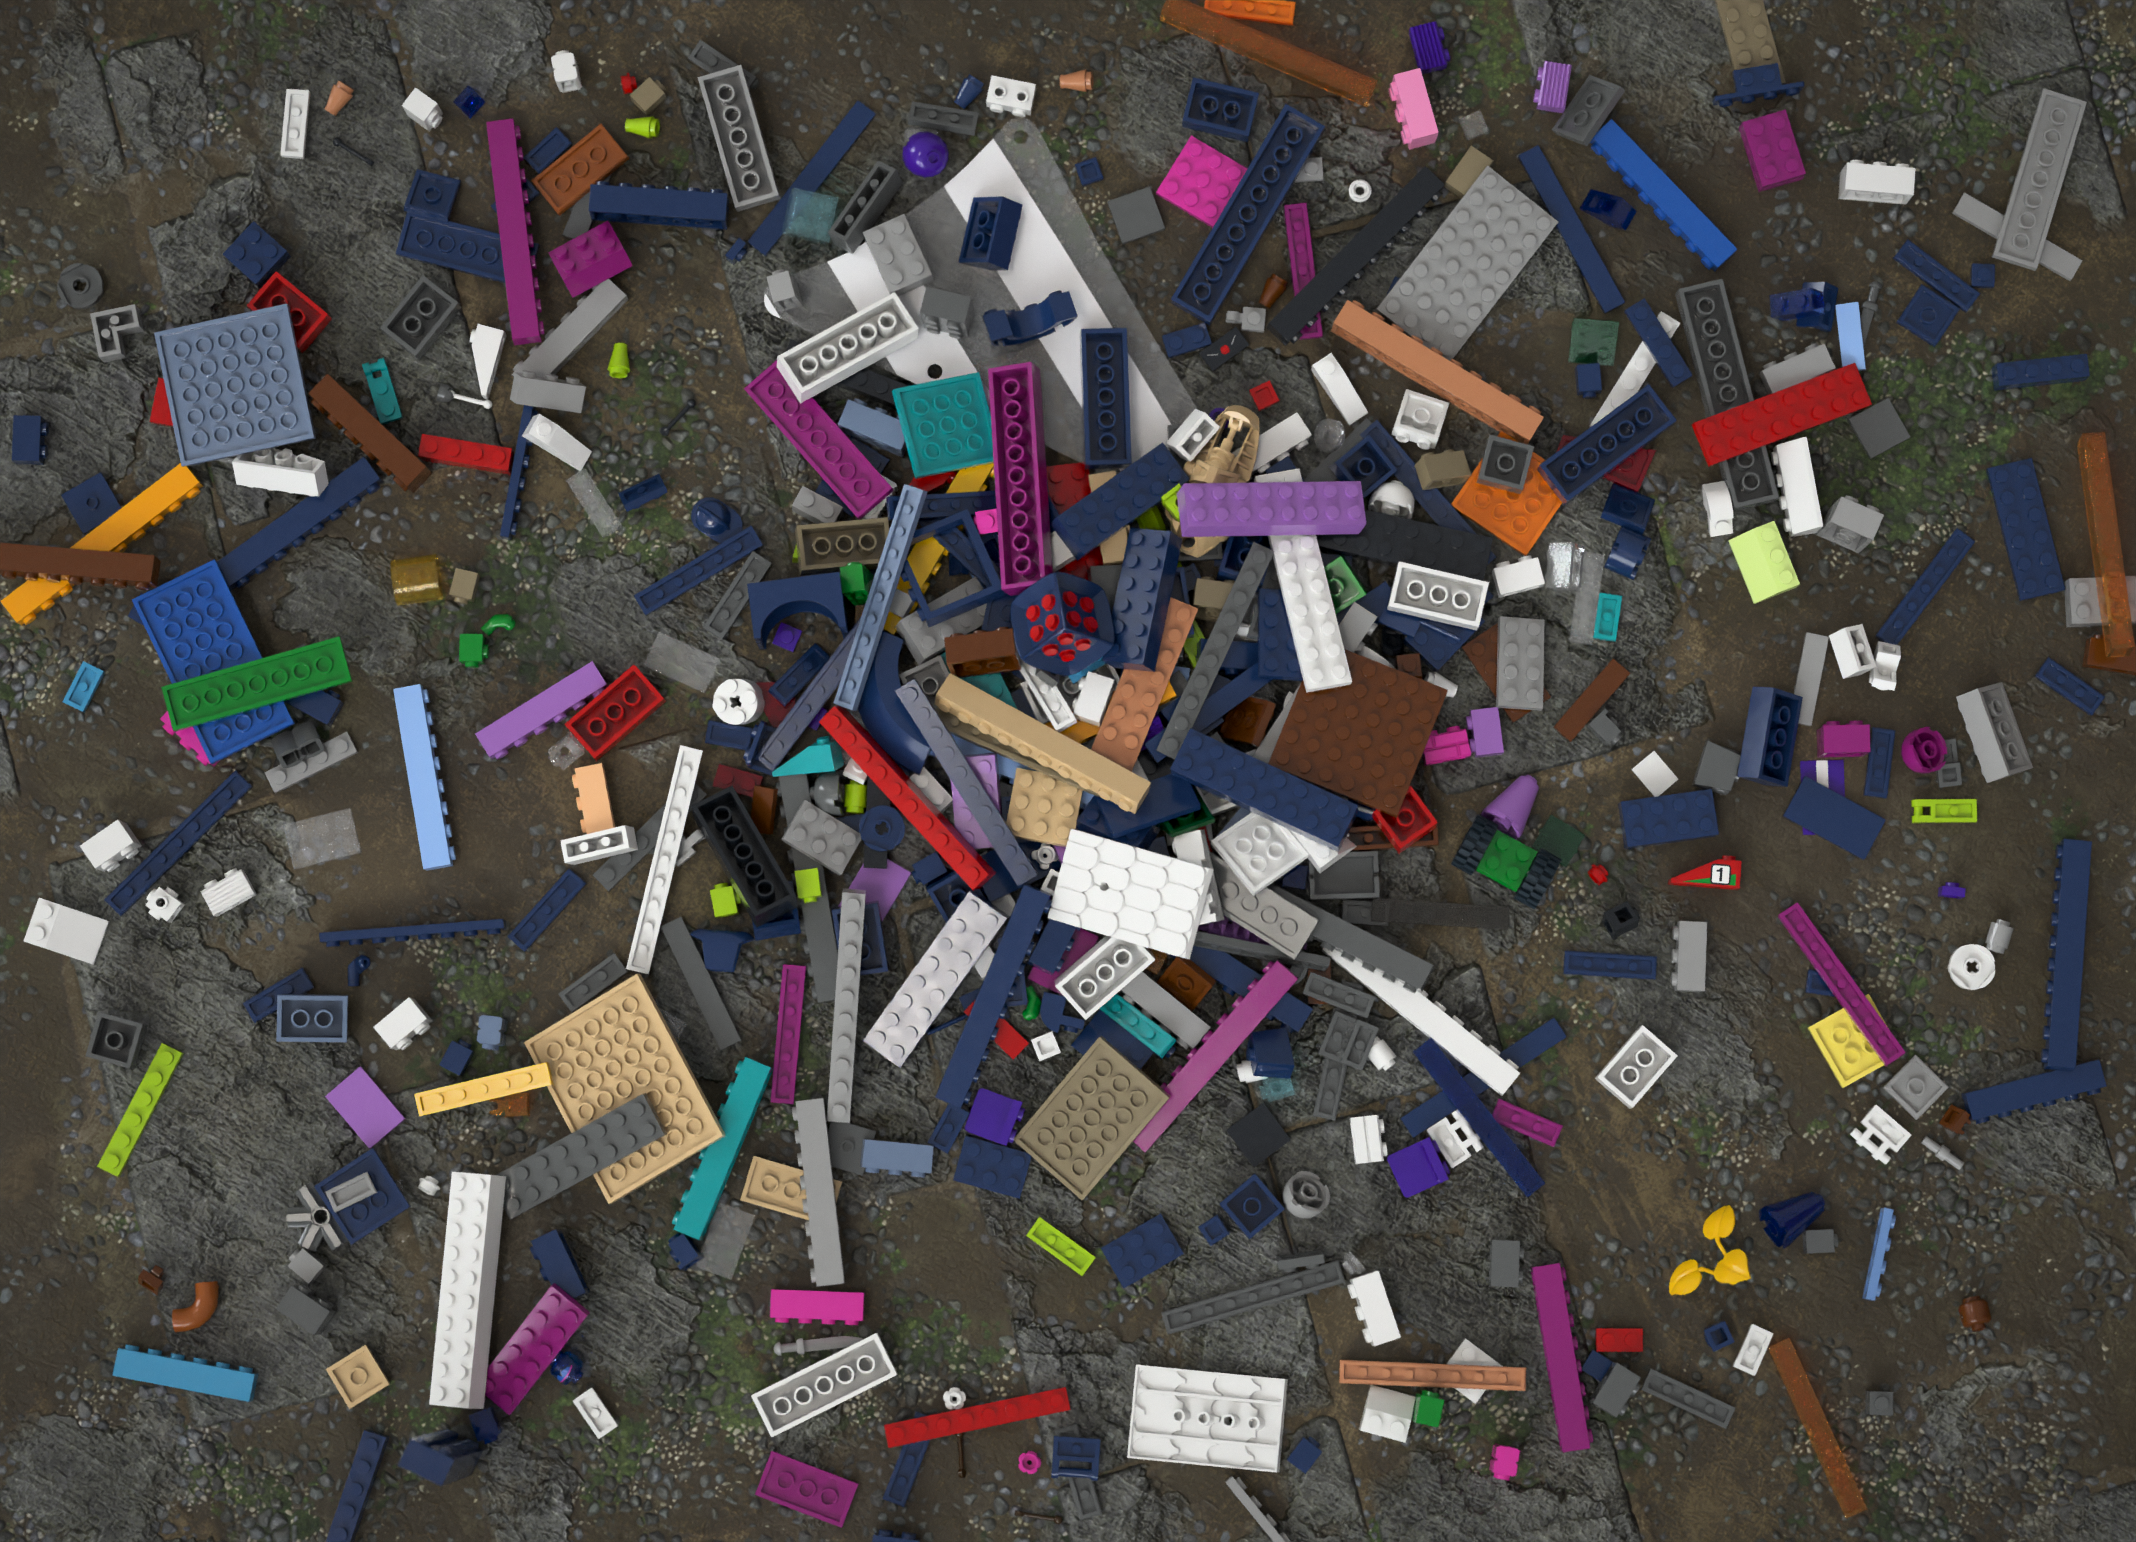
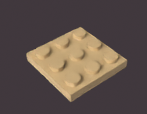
M1016 768L1006 823L1018 839L1066 847L1071 829H1076V820L1078 819L1083 790L1038 771Z

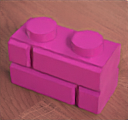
M1460 726L1446 728L1447 732L1440 734L1437 733V730H1433L1422 754L1424 765L1428 766L1470 757L1471 751L1466 728L1460 729Z
M1493 1445L1491 1454L1493 1459L1490 1460L1489 1470L1494 1473L1495 1478L1510 1480V1476H1516L1518 1467L1516 1462L1519 1460L1520 1451L1511 1446Z

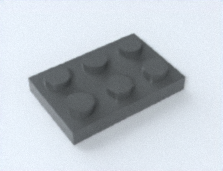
M1589 75L1552 131L1558 136L1588 146L1625 92L1624 89L1619 85Z

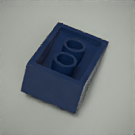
M954 869L926 885L929 895L946 923L968 892L972 890ZM980 888V889H977V890H974L975 892H977L978 894H980L982 897H984V898L986 899V897H985L984 893L982 892L981 888Z
M1101 1010L1098 1011L1071 1045L1084 1056L1094 1042L1102 1036L1139 1069L1144 1066L1154 1053Z

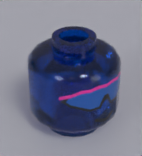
M560 1351L550 1364L551 1375L563 1385H568L571 1381L576 1384L584 1375L581 1371L584 1367L583 1361L571 1351Z

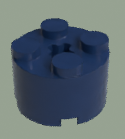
M1621 527L1604 568L1634 580L1639 569L1635 565H1641L1646 554L1642 549L1647 550L1651 538L1631 529Z

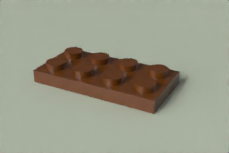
M1498 623L1461 648L1495 698L1497 689ZM1543 686L1544 703L1545 701L1550 699L1551 696ZM1502 708L1512 723L1532 711Z

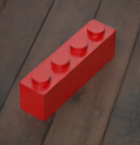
M426 434L421 436L418 453L421 461L511 475L515 455L512 448Z

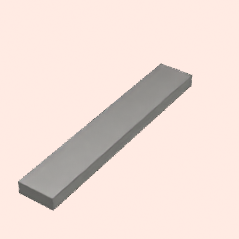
M1963 193L1952 214L1995 239L1998 238L2004 215L1970 195ZM2045 240L2039 264L2071 281L2083 260Z

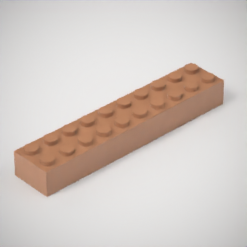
M1355 300L1352 302L1346 301L1333 323L1331 332L1496 431H1503L1520 443L1528 444L1544 418L1540 415L1541 412L1533 406H1529V408L1521 404V399L1512 394L1509 396L1501 392L1502 388L1495 383L1490 382L1488 384L1481 380L1482 376L1474 371L1469 373L1462 368L1463 365L1454 359L1449 361L1442 357L1443 353L1434 347H1431V349L1422 345L1424 342L1413 335L1409 337L1403 333L1404 330L1398 325H1389L1384 322V318L1378 313L1372 312L1371 314L1364 310L1365 307Z

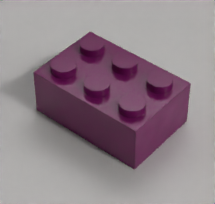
M1786 110L1742 122L1739 131L1759 192L1803 179L1806 172Z
M609 221L548 252L572 298L633 266Z

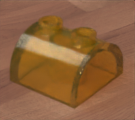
M437 554L391 560L392 586L398 606L443 600Z

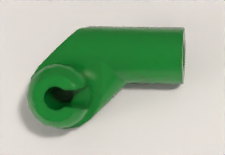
M496 614L480 629L489 636L497 627H505V629L511 630L515 627L516 623L509 614Z
M1032 985L1026 988L1028 1004L1022 1012L1024 1019L1028 1021L1037 1018L1042 1003Z

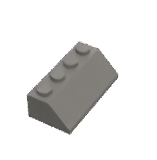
M2002 682L1981 687L1956 697L1958 708L1966 724V731L1970 735L1974 746V753L1978 757L1982 775L1987 783L2033 768Z

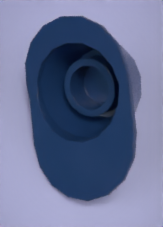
M713 497L699 500L691 511V519L694 526L718 543H723L742 531L743 522L739 514Z

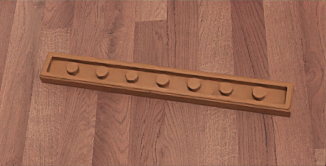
M1340 1360L1339 1383L1526 1391V1367Z

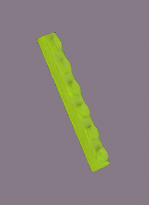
M161 1043L97 1167L116 1177H120L184 1053Z

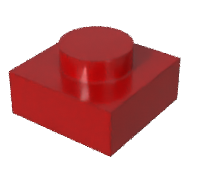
M1270 380L1249 390L1258 411H1262L1280 401Z

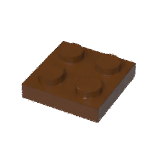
M1177 956L1156 983L1192 1012L1216 983V980L1192 960Z

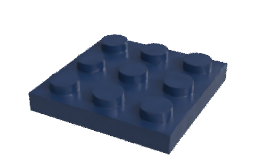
M374 1148L314 1186L351 1245L411 1207ZM368 1172L377 1193L335 1213L325 1191Z

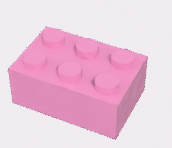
M1418 68L1395 74L1388 90L1391 101L1396 102V120L1398 123H1402L1403 131H1401L1403 143L1408 144L1409 150L1435 143L1439 132L1421 69Z

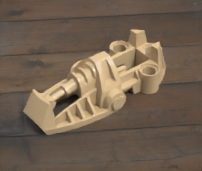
M1231 405L1214 421L1220 426L1218 431L1191 462L1188 461L1184 464L1183 470L1190 478L1189 483L1250 482L1258 453L1260 421L1258 416L1250 409L1239 405ZM1229 421V434L1227 438L1223 439L1219 448L1217 447V444L1220 440L1226 422ZM1243 427L1249 428L1250 430L1238 456L1235 457L1230 452L1234 444L1232 440L1237 431L1241 432ZM1165 510L1167 519L1170 522V531L1183 539L1180 552L1199 558L1229 537H1182L1180 522L1172 518L1171 514ZM1187 538L1195 540V544L1190 548L1183 546Z

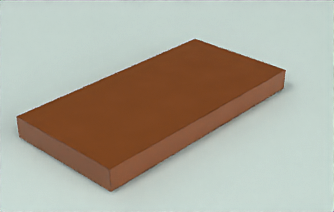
M600 124L531 181L560 216L590 192V184L603 181L630 158L605 127Z

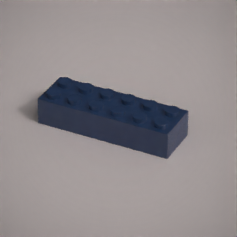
M604 181L590 184L589 214L593 221L727 230L729 200L728 194L724 193L723 190L711 189L710 192H701L699 188H687V191L678 190V187L675 186L655 189L654 185L648 184L642 185L641 188L632 187L633 185L630 183H619V186H612L609 182Z
M1127 328L1081 329L1080 358L1084 469L1127 468L1132 464Z
M1648 384L1541 463L1537 471L1565 506L1673 426L1677 420Z
M1162 442L1057 516L1050 525L1076 560L1079 561L1162 502L1161 497L1176 485L1180 484L1182 486L1190 478Z
M1130 528L1112 611L1115 635L1114 645L1102 658V661L1114 668L1155 672L1183 540L1171 531Z

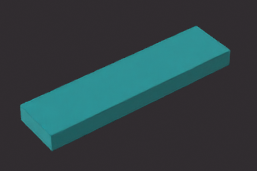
M1115 994L1099 1008L1161 1058L1177 1041L1118 994Z

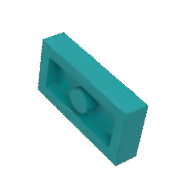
M1599 593L1592 639L1616 641L1622 596Z

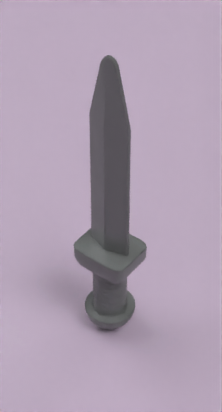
M1873 281L1869 284L1871 288L1867 301L1861 305V308H1863L1860 318L1863 346L1865 345L1873 314L1878 311V305L1875 303L1879 290H1882V285L1878 281Z

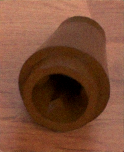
M1272 273L1270 278L1267 277L1259 303L1270 309L1287 289L1286 285L1288 282Z

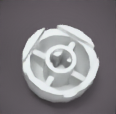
M1400 481L1386 482L1380 484L1372 492L1368 510L1371 511L1372 509L1378 513L1411 519L1414 512V496Z

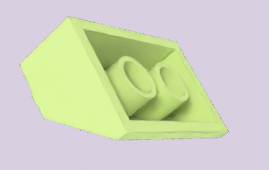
M1775 521L1754 528L1728 541L1754 604L1792 590L1800 585Z

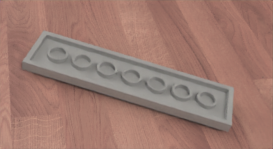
M2043 88L1994 247L1993 258L2033 271L2037 269L2087 104L2086 101Z

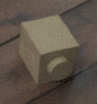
M649 77L630 94V98L648 116L667 99L664 93L666 89L658 80L654 82Z
M455 569L449 593L452 598H455L454 602L467 605L468 601H475L481 577L478 573Z

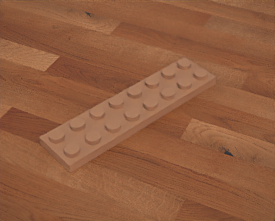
M1170 597L1155 672L1123 670L1091 748L1092 751L1132 772L1196 617L1198 608Z

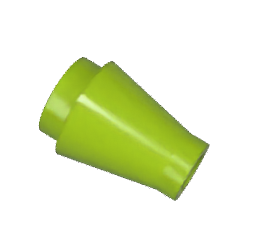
M654 116L626 119L625 131L652 139L659 135L660 121L655 119Z
M614 344L608 365L611 377L626 378L628 372H630L627 344Z

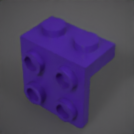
M981 1088L977 1092L965 1124V1130L1007 1146L1008 1142L1013 1143L1017 1130L1013 1129L1016 1120L1021 1122L1025 1111V1108H1022L1023 1102Z
M1430 1137L1387 1157L1394 1177L1403 1196L1406 1198L1449 1180L1447 1176L1450 1174L1449 1168L1445 1161H1440L1437 1155L1440 1153V1149L1436 1141H1431Z

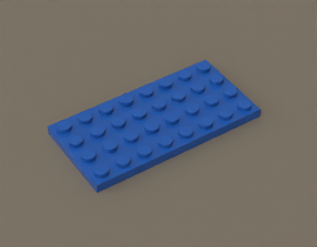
M215 559L132 599L172 684L263 658ZM282 701L194 726L193 728L210 764H214L295 723L285 702Z

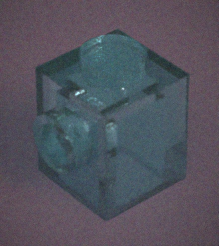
M1271 1077L1262 1080V1086H1259L1262 1099H1267L1268 1103L1295 1095L1291 1078Z

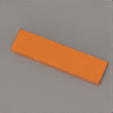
M1205 0L1203 14L1293 26L1296 2L1284 0Z

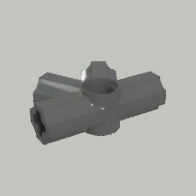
M312 1181L295 1192L304 1207L287 1208L286 1221L288 1228L305 1227L298 1241L301 1246L316 1252L324 1238L331 1250L334 1251L347 1243L348 1239L314 1186L316 1184ZM321 1210L327 1213V1220L325 1222L319 1219V1212Z

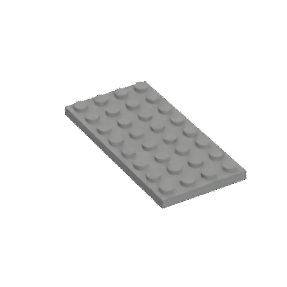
M1486 166L1376 310L1393 324L1401 327L1408 336L1418 337L1424 342L1422 345L1429 349L1431 347L1438 349L1443 353L1442 357L1450 361L1547 238L1558 221L1493 169Z

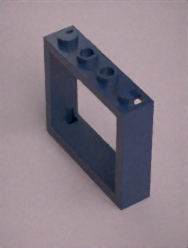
M968 509L916 530L911 545L963 524L991 587L930 611L906 558L901 578L903 582L908 581L911 587L908 589L912 602L917 601L920 607L916 609L918 616L922 622L926 621L928 628L1005 596L1004 591L1001 590V581Z

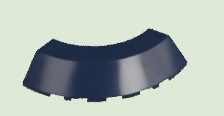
M882 631L858 705V711L866 729L879 746L898 764L920 776L932 749L895 692V690L901 687L898 663L903 650L904 640Z

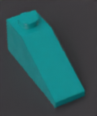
M830 736L817 738V742L772 772V775L776 777L836 771L844 766L841 747L835 739H830Z

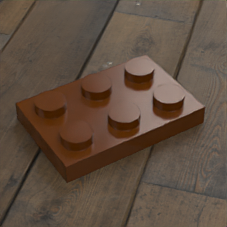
M1253 697L1246 698L1224 715V722L1220 725L1218 734L1224 740L1259 747L1265 737L1268 723L1273 717L1276 704L1268 700Z

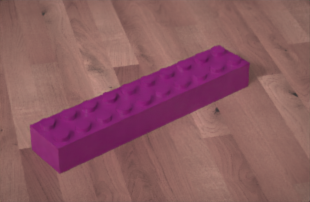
M1032 362L988 368L1001 590L1010 596L1019 595L1039 579L1053 573L1040 369Z

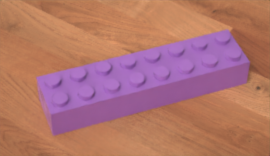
M1361 481L1184 483L1177 493L1182 537L1359 534L1366 525Z

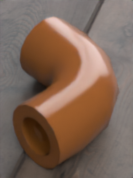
M218 1281L195 1283L196 1298L194 1303L187 1308L173 1309L172 1323L175 1332L199 1328L211 1319L218 1304Z

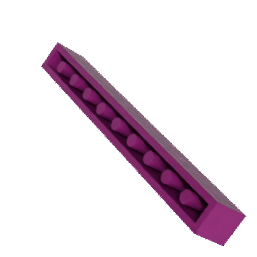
M514 119L486 122L512 340L514 346L542 342L541 335L545 334L544 323L539 321L538 313L542 312L541 300L536 299V291L540 290L538 277L533 275V269H537L536 257L535 255L531 256L530 250L531 247H534L533 234L528 233V226H531L532 223L530 212H526L525 204H529L527 190L523 191L526 173L525 169L520 167V161H524L522 147H518L517 139H521L520 126H515Z
M1279 960L1275 963L1270 961L1262 970L1265 975L1260 981L1257 978L1253 980L1247 987L1250 992L1245 998L1240 995L1232 1004V1007L1235 1009L1231 1014L1224 1013L1217 1021L1219 1025L1214 1033L1210 1030L1201 1040L1204 1043L1199 1050L1194 1048L1186 1057L1189 1060L1184 1067L1179 1065L1171 1074L1173 1080L1168 1085L1164 1082L1160 1086L1171 1097L1133 1141L1145 1153L1299 979Z

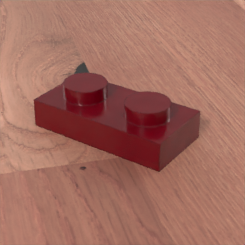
M719 764L712 786L723 790L733 786L737 794L753 798L754 785H761L763 776Z

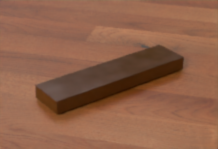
M1612 659L1553 728L1571 742L1629 676L1630 672L1615 659Z

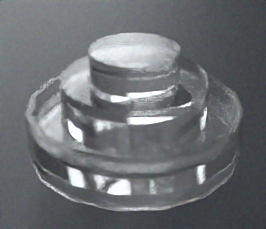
M1331 418L1322 420L1317 425L1314 433L1316 446L1324 452L1339 450L1345 440V429L1342 423Z

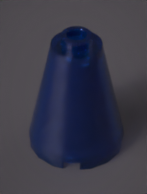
M1809 1192L1760 1208L1759 1219L1760 1222L1765 1221L1767 1227L1763 1229L1770 1240L1776 1246H1783V1249H1785L1824 1212L1825 1201L1820 1194Z

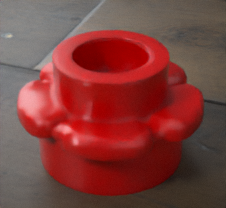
M629 73L625 76H620L624 94L634 92L633 90L637 89L635 76L630 77Z
M1592 864V868L1588 871L1590 878L1597 885H1601L1603 882L1607 883V876L1609 875L1607 870L1600 864L1598 866Z

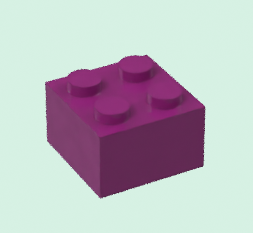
M1828 721L1816 730L1817 758L1863 757L1871 752L1870 724L1863 725V721H1849L1845 725H1840V721Z

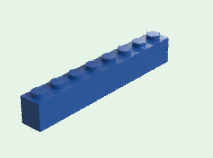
M1612 119L1595 134L1590 142L1592 150L1599 156L1602 154L1607 160L1606 163L1609 168L1614 172L1618 171L1623 176V182L1629 188L1633 187L1639 193L1638 197L1646 205L1649 203L1655 209L1653 211L1654 214L1661 221L1665 220L1670 225L1669 229L1675 236H1681L1685 240V246L1692 253L1696 252L1702 258L1701 262L1707 269L1710 270L1712 268L1715 272L1735 254L1737 248Z

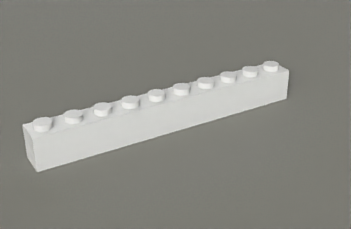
M1322 949L1324 954L1331 957L1335 963L1499 1095L1502 1096L1519 1076L1520 1073L1517 1071L1519 1067L1509 1059L1504 1061L1499 1057L1500 1051L1491 1044L1488 1047L1481 1042L1483 1038L1473 1030L1468 1032L1463 1028L1464 1023L1454 1015L1451 1018L1445 1013L1447 1009L1437 1001L1432 1003L1426 998L1428 994L1424 990L1422 993L1419 991L1412 993L1403 988V983L1397 980L1395 983H1392L1382 977L1383 973L1377 970L1374 973L1361 967L1363 963L1357 960L1350 962L1341 957L1342 953L1335 949L1333 952Z

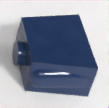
M1287 1028L1251 1032L1247 1044L1246 1057L1247 1061L1251 1062L1253 1076L1290 1079L1295 1064Z

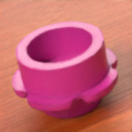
M1033 1451L1022 1453L1019 1456L1018 1461L1020 1464L1018 1466L1022 1472L1034 1474L1037 1472V1468L1041 1466V1459ZM1028 1460L1032 1461L1031 1465L1027 1464Z

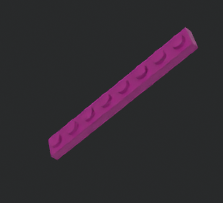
M1798 902L1779 914L1778 918L1883 1064L1887 1067L1903 1056L1906 1052Z

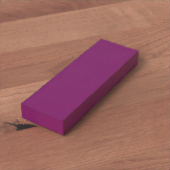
M1498 1099L1490 1117V1120L1495 1123L1498 1122L1502 1126L1551 1147L1555 1146L1563 1127L1558 1123L1501 1099Z

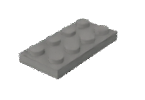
M1500 616L1498 618L1496 708L1541 711L1543 709L1544 620Z

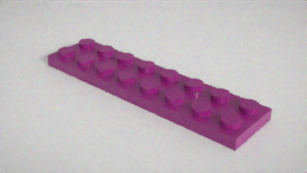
M777 360L744 388L859 520L894 491L812 397L800 404L778 370Z

